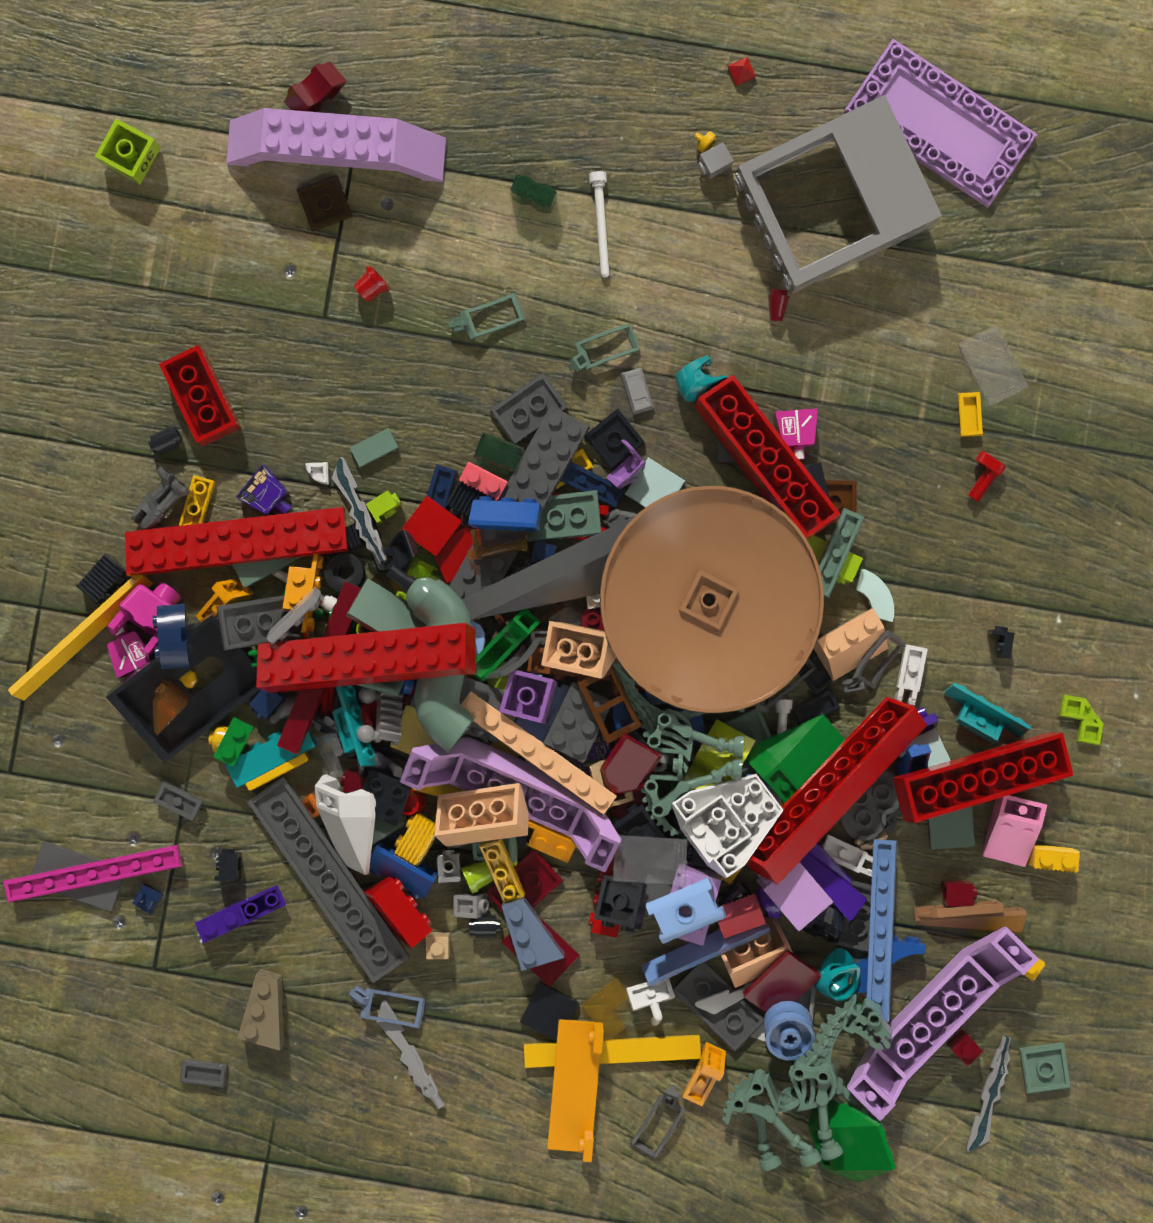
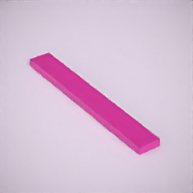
M179 844L13 878L3 882L7 902L9 903L182 867L183 863Z

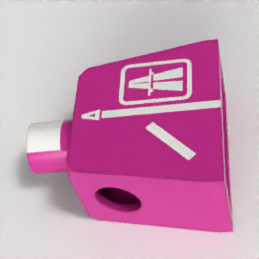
M817 409L776 411L773 414V419L777 432L797 458L804 460V447H812L815 442Z
M124 624L115 635L117 639L107 644L117 678L129 676L149 660L143 653V649L149 643L141 631L135 630L129 633Z

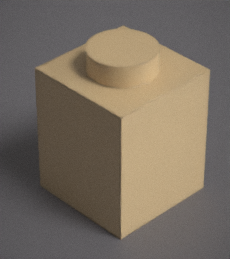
M431 932L426 936V959H449L451 954L450 932Z

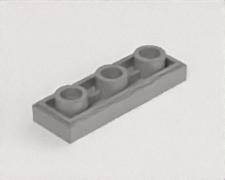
M314 587L269 630L266 639L271 643H275L278 639L280 641L285 639L290 633L289 628L293 625L298 626L304 620V614L308 610L312 612L321 603L319 601L321 591Z

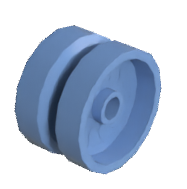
M782 1001L773 1005L766 1012L763 1019L766 1045L773 1055L786 1061L798 1060L800 1055L806 1056V1051L812 1050V1043L815 1042V1033L811 1016L804 1006L793 1001Z

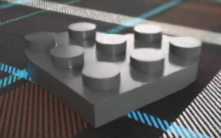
M884 771L841 817L844 830L851 837L858 840L876 838L886 825V815L895 812L899 807L893 777L896 776L893 773Z

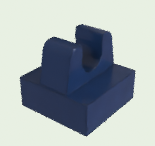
M145 883L132 904L149 914H153L164 894Z

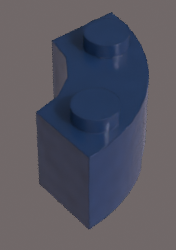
M185 604L157 606V615L152 617L153 628L157 629L159 647H155L156 661L160 660L161 669L189 667Z

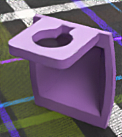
M624 439L621 442L631 454L619 463L606 477L619 489H622L629 483L632 484L638 478L641 471L645 469L646 462L636 450Z

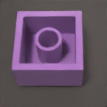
M514 670L509 674L499 712L547 725L559 682Z

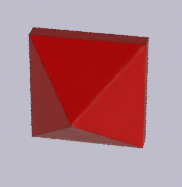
M748 57L727 66L736 86L756 78Z

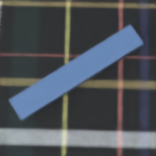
M766 922L764 925L724 939L720 929L707 935L703 946L691 942L641 965L649 986H652L771 931Z

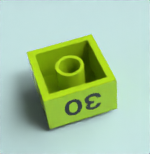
M115 119L95 158L102 165L141 185L161 146L154 138Z

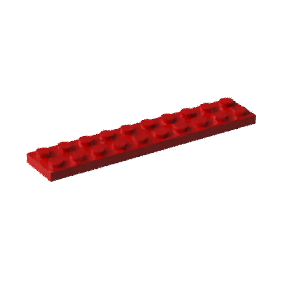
M344 507L125 532L126 574L128 576L348 551Z

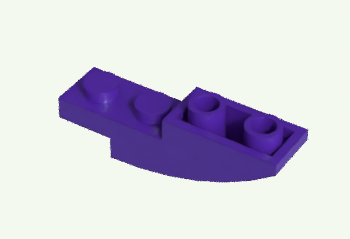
M275 885L195 922V925L203 943H206L241 925L285 906L286 903L278 885Z

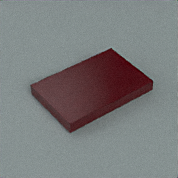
M534 848L514 866L525 892V898L532 908L563 882L559 874ZM494 883L485 893L503 912V900Z
M540 917L542 923L565 953L562 959L530 968L550 988L580 954ZM509 933L502 940V943L517 956Z
M787 950L743 992V996L764 1012H767L773 1005L779 1002H796L821 978V973Z

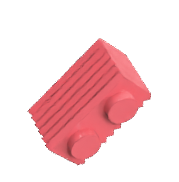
M471 462L467 463L460 477L461 483L485 496L492 497L496 501L500 499L508 481Z
M755 894L735 900V902L731 901V903L726 905L723 904L726 918L717 921L724 939L766 924Z

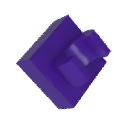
M924 707L917 709L927 724L921 733L937 727L939 720L935 713L927 715Z

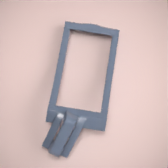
M360 986L350 990L349 995L351 999L362 1006L360 1018L420 1028L426 999L369 988L364 990ZM373 993L419 1001L415 1024L370 1016Z

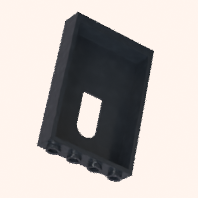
M214 610L187 630L189 667L161 669L160 660L156 661L154 656L108 691L106 695L109 702L164 764L260 690L256 688L257 667H252L251 665L255 659L253 655L249 656L248 654L252 649L250 647L223 650L218 614ZM207 657L219 658L223 663L222 673L193 695L181 682L180 678Z

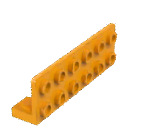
M560 1019L558 1023L547 1148L550 1150L579 1152L583 1154V1162H592L599 1063L604 1034L603 1023Z

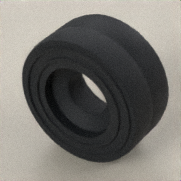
M338 553L332 556L326 563L324 576L331 588L341 592L344 582L357 587L362 585L365 579V567L362 561L355 555ZM344 566L349 567L351 570V575L347 579H342L339 576V570Z

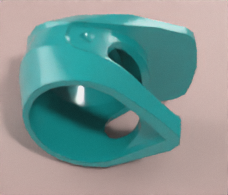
M708 355L689 363L675 375L678 390L684 401H697L700 396L728 378L727 375L712 377V375H706L701 371L704 366L712 364Z
M838 947L824 959L818 971L821 973V978L814 984V988L826 998L844 1001L849 999L857 989L860 967L853 964V957L846 950ZM849 973L852 976V983L850 985L848 984Z

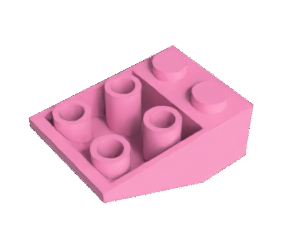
M1012 795L995 799L981 856L1025 867L1042 828L1047 805Z

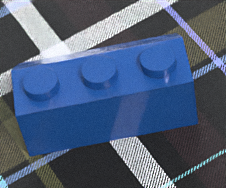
M481 496L479 500H473L469 525L474 529L540 532L542 505L536 503V499H523V502H514V498H501V501H492V497Z
M381 841L371 855L369 871L378 877L383 875L394 880L397 878L409 890L407 892L409 895L416 899L420 897L424 899L438 872L423 863L415 866L395 854L397 848Z

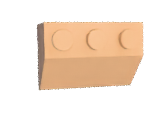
M872 608L818 638L814 645V650L832 681L858 667L866 652L885 632V628ZM887 639L879 646L870 659L889 649Z
M549 621L541 665L603 679L616 658L607 640L605 631Z
M764 917L771 932L720 954L735 988L759 978L787 950L792 952L777 918Z

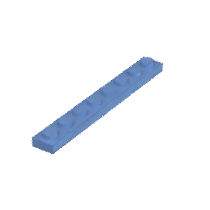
M874 839L867 998L882 1007V1014L885 1020L889 1022L897 841Z

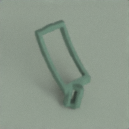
M512 293L487 304L462 311L460 317L450 318L451 322H448V328H451L452 332L467 330L470 339H474L515 325L526 318L516 294ZM512 299L519 318L482 332H476L469 315L470 313Z
M631 324L607 330L575 343L579 354L570 359L571 364L568 367L570 370L575 369L576 372L582 368L589 370L614 359L640 351ZM626 329L633 349L615 354L593 364L590 363L584 344Z

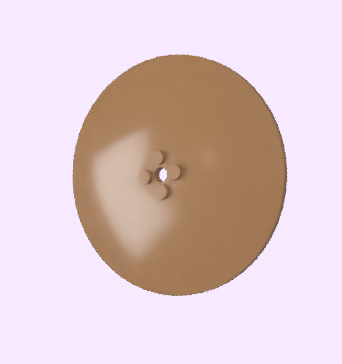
M700 486L676 491L660 498L639 512L626 525L612 546L605 563L600 588V610L604 631L614 655L627 674L639 686L658 699L679 708L705 713H722L750 707L764 701L787 685L803 667L814 648L819 635L824 609V591L819 565L811 546L797 525L784 512L765 499L747 491L724 486ZM707 593L714 597L712 606H706L703 602V597Z

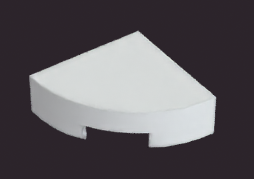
M328 462L306 463V469L315 481L329 485Z

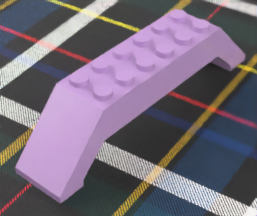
M263 108L230 120L226 164L249 167L250 164L267 160L398 171L420 178L421 181L443 182L446 138L393 118Z
M471 737L460 738L449 753L436 743L413 748L400 783L418 791H421L424 787L451 784L469 791L520 783L529 819L570 836L586 859L585 864L603 872H606L621 842V838L605 813L602 815L536 766Z
M1006 926L962 949L889 1023L892 1029L890 1048L887 1049L884 1045L883 1050H877L868 1045L847 1089L881 1121L896 1106L895 1102L906 1081L1001 985L1021 974L1024 975L1039 958Z

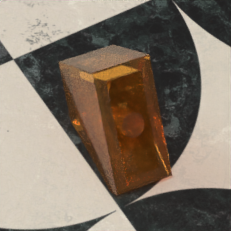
M171 681L166 685L160 684L153 692L155 694L153 699L154 733L157 735L189 703L190 698Z

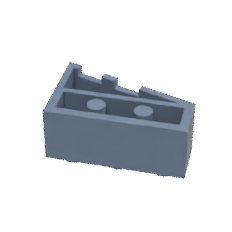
M525 896L524 898L502 904L521 971L564 958V951L542 923L540 917Z

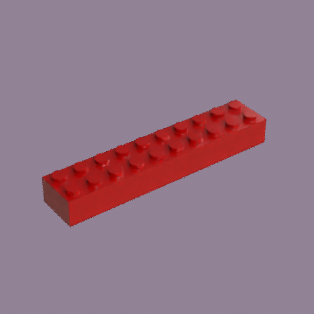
M456 623L258 644L256 688L268 693L476 674V629L467 623Z
M886 697L782 806L783 812L747 861L750 869L778 885L927 726L916 707Z

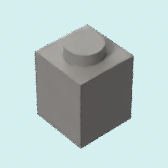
M724 142L700 154L698 167L703 175L706 174L710 180L732 168L734 160Z

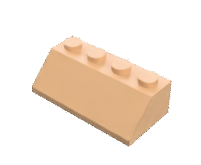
M516 783L438 795L435 837L447 847L528 835L529 813L521 784Z

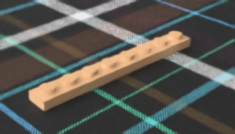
M470 692L462 702L461 706L475 716L473 722L604 815L616 798L615 794L473 692Z

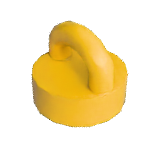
M711 131L705 136L700 133L695 134V138L700 142L697 149L701 153L711 149L717 141V136Z

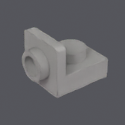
M486 893L478 895L454 894V917L477 919L487 915L489 901L487 900Z

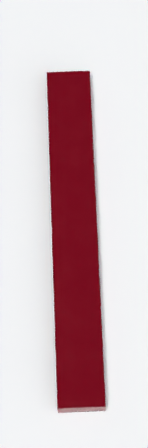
M344 582L322 637L349 634L354 620L347 617L346 614L360 592V587ZM326 688L299 691L278 741V747L294 754H299Z

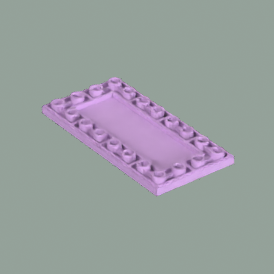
M892 39L844 111L846 114L885 95L915 160L987 208L991 205L1038 135L895 39Z

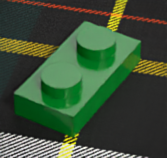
M233 717L213 757L235 767L254 727Z

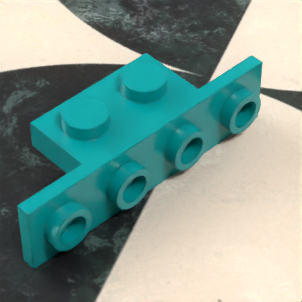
M954 682L944 692L945 695L962 704L956 723L993 744L998 741L1003 728L1018 737H1021L1031 729V726L1021 718L1014 717L1003 708L986 701L984 697L967 690L963 685Z
M354 686L336 687L342 707L332 711L344 753L356 751L360 766L377 765L375 753L370 742L363 743L357 738L358 729L365 724L362 718V710L357 702Z

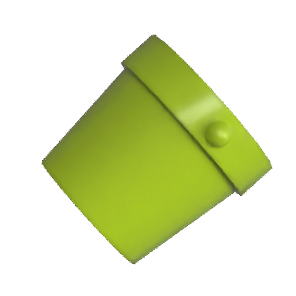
M486 861L469 866L466 865L461 868L472 894L494 881Z

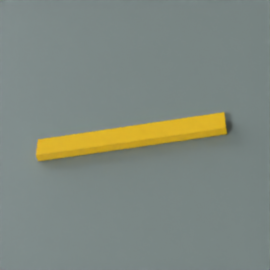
M146 575L133 576L13 684L8 689L10 694L23 701L26 700L110 624L120 611L119 605L138 585H144L149 588L154 584L153 581Z
M700 1035L603 1040L599 1064L701 1059ZM557 1042L524 1044L525 1068L555 1066Z

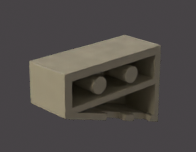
M260 969L256 973L237 1039L278 1051L283 1048L285 1038L283 1032V982L281 974Z

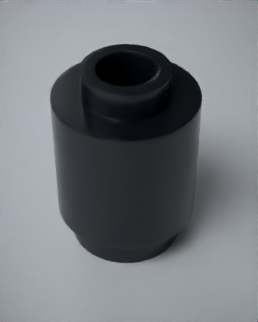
M167 427L151 435V440L148 441V444L153 453L157 452L159 455H163L179 447V444L183 442V438L176 427Z
M496 915L482 916L477 919L470 918L469 920L470 936H475V938H497V933H501V920H497Z

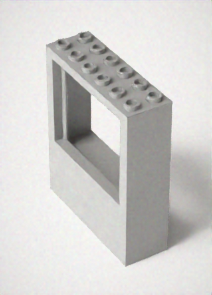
M885 95L739 165L736 174L737 179H735L738 190L740 192L743 191L746 199H744L748 211H753L755 215L753 221L757 230H762L764 234L763 243L767 251L771 250L774 258H772V262L776 270H781L782 283L786 290L790 289L791 294L935 226L942 217ZM834 140L877 232L807 266L799 268L757 176Z

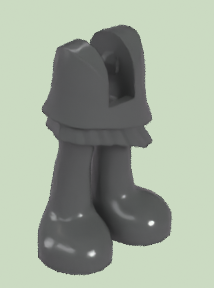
M160 466L157 470V474L161 478L159 486L153 493L147 491L146 497L143 496L142 501L131 516V519L136 524L141 523L140 528L143 530L153 529L157 524L164 521L163 518L166 516L164 513L179 498L191 493L187 485L163 466ZM171 489L170 493L166 496V498L161 503H159V501Z

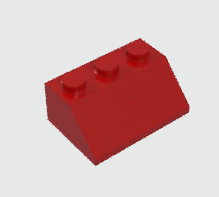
M386 877L367 888L364 893L402 943L413 948L433 931L429 926L431 921L424 913L420 914L417 911L416 907L418 904L411 896L407 897L402 890L405 887L397 878L394 880L391 877Z

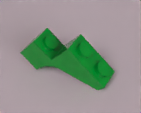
M522 609L476 656V674L473 675L482 683L487 678V675L492 673L541 621L528 609Z

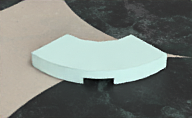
M860 569L855 590L862 593L868 599L871 609L875 610L879 619L893 622L894 603L889 589L878 576L867 570Z

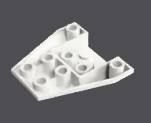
M327 774L322 775L315 785L316 805L335 850L346 866L367 875L370 868L376 801L374 794L362 789L345 794L340 791L338 779Z
M757 774L743 777L741 781L731 780L690 791L671 804L681 831L706 865L725 878H728L745 866L783 812L782 807Z

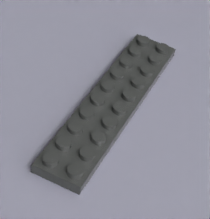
M551 406L498 501H501V498H514V502H523V499H536V503L542 505V514L590 427ZM481 529L449 587L461 599H464L505 579L531 532Z
M285 776L247 802L372 983L410 957L385 919L365 895L360 883L342 861L335 847L312 817Z

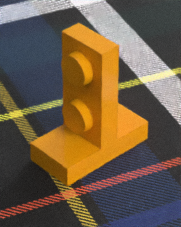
M239 578L216 582L212 587L215 594L196 617L200 621L213 610L218 614L216 606L250 600L255 593L249 587L244 588Z
M705 1042L702 1048L701 1059L683 1091V1098L703 1106L716 1080L721 1081L724 1075L725 1050Z

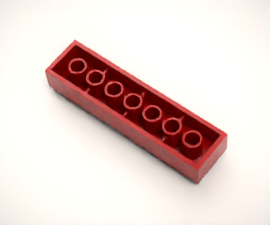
M731 375L698 398L694 408L766 501L784 512L797 525L807 540L839 517L841 513L734 375Z
M1048 732L893 777V782L903 821L917 823L1074 776L1064 734L1062 732Z

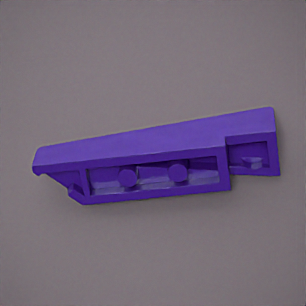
M817 842L802 858L800 863L831 898L848 921H851L867 901V898L850 885L852 878Z

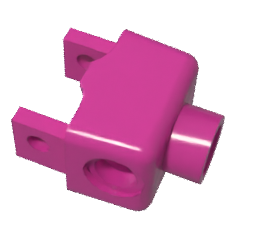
M161 582L154 591H151L144 585H138L119 605V613L108 625L109 632L115 636L124 624L130 621L153 638L143 649L144 656L150 660L155 653V647H159L157 629L153 628L152 619L153 615H157V606L178 604L181 596L170 586Z

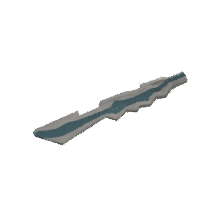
M340 457L332 479L352 506L349 515L356 520V530H359L360 538L366 542L367 549L374 553L378 563L383 564L387 562V559L383 553V545L378 531L373 529L372 518L365 502L359 500L354 490L358 488L345 459Z
M1002 1035L1000 1046L996 1049L990 1067L992 1069L981 1094L983 1105L980 1116L975 1115L966 1147L969 1152L990 1140L993 1103L1001 1099L1000 1088L1005 1084L1004 1078L1008 1074L1007 1064L1010 1061L1008 1050L1011 1038Z

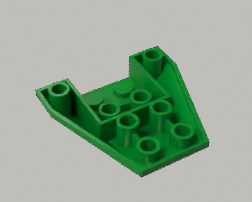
M821 714L759 742L750 750L745 760L781 800L786 803L845 741V738Z
M833 1096L827 1104L829 1129L832 1130L833 1136L831 1138L838 1142L842 1147L843 1153L831 1160L821 1159L822 1168L855 1182H862L894 1170L896 1168L893 1160L894 1156L889 1149L886 1132L882 1125ZM818 1107L813 1108L808 1128L815 1148L821 1155V1143L823 1141L818 1137L820 1126Z

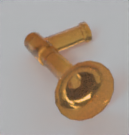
M480 529L470 530L474 550L467 551L469 561L515 550H523L530 555L526 532L518 541L482 548Z

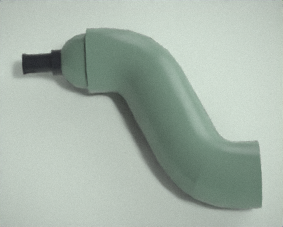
M393 565L386 576L402 587L401 590L407 593L406 600L409 607L414 611L413 615L424 622L426 626L467 623L472 626L470 613L462 599L440 579L437 581L426 577L416 579L412 575L408 576L396 565ZM465 675L417 679L414 702L417 719L430 738L449 753L475 719V716L460 704V693Z

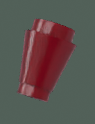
M770 290V294H768L770 321H783L790 297L788 296V290Z

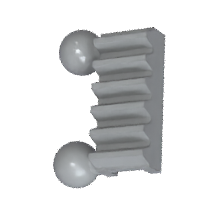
M366 687L361 688L359 698L363 703L369 704L377 701L376 731L369 725H363L357 731V738L363 743H369L372 740H375V742H380L381 740L392 741V745L397 746L402 736L400 733L402 726L400 724L402 722L401 714L403 710H401L403 702L401 700L403 695L399 694L396 696L381 691L376 692V690Z

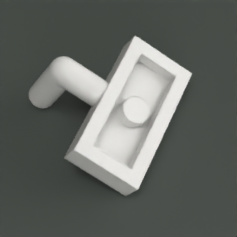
M669 978L652 986L645 982L625 990L632 1011L650 1006L653 1014L651 1024L657 1026L663 1018L658 1003L675 998Z

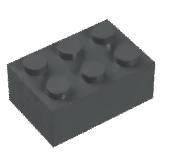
M572 682L543 743L584 763L599 732V728L578 685ZM588 690L595 707L610 701ZM610 708L599 713L603 722Z

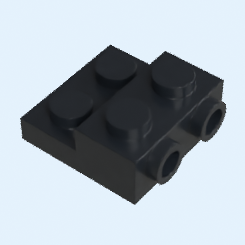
M642 803L640 805L632 804L625 809L626 815L621 818L617 815L610 820L621 838L618 849L631 867L668 842Z
M604 875L594 919L601 920V925L614 928L615 924L622 925L621 930L634 933L635 929L641 930L646 910L642 906L647 884Z

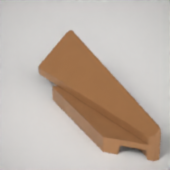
M998 900L974 902V906H946L944 904L913 907L915 924L924 926L997 931L1006 926L1011 932L1020 933L1023 931L1026 919V910L1021 907L1003 908V903Z

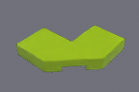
M1062 694L1058 716L1080 720L1076 741L1100 746L1104 724L1095 714L1087 699Z

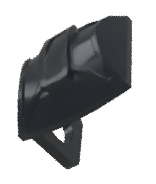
M403 529L395 535L389 545L390 548L383 549L384 555L393 559L389 565L379 564L376 556L372 553L376 569L379 572L388 571L393 565H396L403 571L416 558L417 545L413 536Z

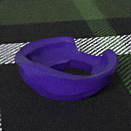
M759 887L756 892V898L765 913L772 919L782 917L777 905Z

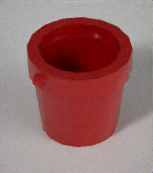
M367 266L366 272L354 284V288L367 302H370L382 292H388L390 288L372 266Z
M411 788L403 814L407 816H416L418 813L423 814L427 804L425 794Z

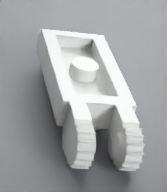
M905 644L896 685L898 688L895 700L902 702L904 689L911 690L907 704L915 706L917 692L920 691L927 648Z
M826 834L821 846L838 864L872 877V870L862 866L865 859L873 863V856L869 855L866 851Z

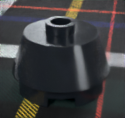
M830 904L803 928V931L814 937L828 938L827 942L838 943L840 937L844 935V915L835 906Z

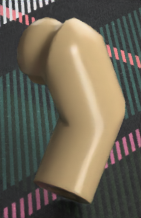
M882 830L874 839L886 840L888 835ZM855 838L854 844L863 851L873 849L874 839L858 840Z

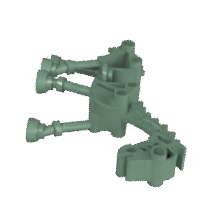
M613 662L612 665L634 711L638 713V719L643 721L641 728L646 729L643 736L648 737V745L656 752L678 754V757H673L672 770L677 772V775L651 773L650 777L645 781L644 787L641 788V792L646 793V797L642 801L648 802L646 811H652L651 819L656 818L658 820L656 825H663L664 832L669 830L671 831V836H674V834L678 835L679 832L664 817L673 808L671 804L687 794L690 789L714 782L718 784L722 782L721 779L726 775L731 776L734 780L741 781L744 736L734 737V740L729 739V742H727L724 738L719 737L718 740L693 730L689 720L708 713L686 709L681 712L673 709L661 710L653 706L640 695L634 686V680L627 674L621 664ZM744 708L737 711L744 712ZM678 720H683L685 724L679 723ZM665 727L672 728V729L676 730L678 733H680L681 735H679V734H677V733H674V732H672V731H669V730H665L664 728H665ZM661 735L670 736L680 741L687 749L682 748L669 739L661 738ZM693 739L716 748L718 752L725 750L728 753H733V756L738 758L732 762H727L717 771L714 769L711 771L712 774L684 781L682 767L685 773H687L688 766L683 760V755L690 762ZM660 743H662V744L669 745V746H671V747H658V746L660 745ZM656 779L679 781L669 794L664 798H659L657 793L658 782Z
M854 994L850 1001L844 1003V1008L836 1007L834 1015L828 1014L827 1024L821 1023L820 1025L823 1031L822 1034L818 1033L816 1035L818 1043H812L813 1051L807 1050L806 1057L800 1055L799 1059L795 1060L794 1065L790 1066L789 1076L794 1087L784 1089L780 1098L770 1074H766L762 1069H757L754 1074L750 1073L747 1081L742 1078L740 1084L734 1085L735 1092H729L728 1096L731 1099L725 1101V1105L728 1107L723 1108L726 1116H723L722 1120L726 1121L728 1125L733 1109L739 1113H752L753 1118L757 1120L759 1139L757 1147L762 1152L760 1154V1167L762 1171L775 1169L782 1163L780 1157L773 1153V1150H770L771 1143L767 1140L765 1119L778 1129L789 1142L788 1145L792 1149L796 1147L800 1150V1163L802 1167L815 1165L821 1159L831 1160L837 1158L843 1153L842 1147L831 1138L833 1136L832 1130L829 1129L827 1104L835 1093L840 1094L850 1106L879 1122L886 1132L887 1129L883 1122L870 1114L868 1109L861 1105L844 1086V1081L838 1077L837 1068L831 1059L833 1045L842 1029L852 1034L857 1033L866 1039L871 1047L877 1050H883L884 1045L887 1049L890 1048L892 1029L882 1014V1007L879 1004L865 998L861 1005H857V995ZM808 1078L811 1085L810 1097H807L806 1095L808 1088ZM817 1081H818V1091H817V1095H815V1093H816V1087H817ZM766 1087L773 1105L762 1103L756 1100L754 1096L761 1094ZM797 1106L796 1112L818 1107L820 1126L818 1137L823 1141L821 1143V1155L812 1145L800 1140L801 1137L799 1135H794L777 1116V1113L779 1111L790 1113Z

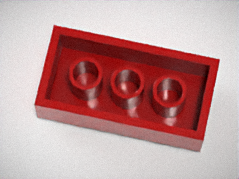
M197 345L159 363L197 444L203 447L242 428L213 366L201 346Z

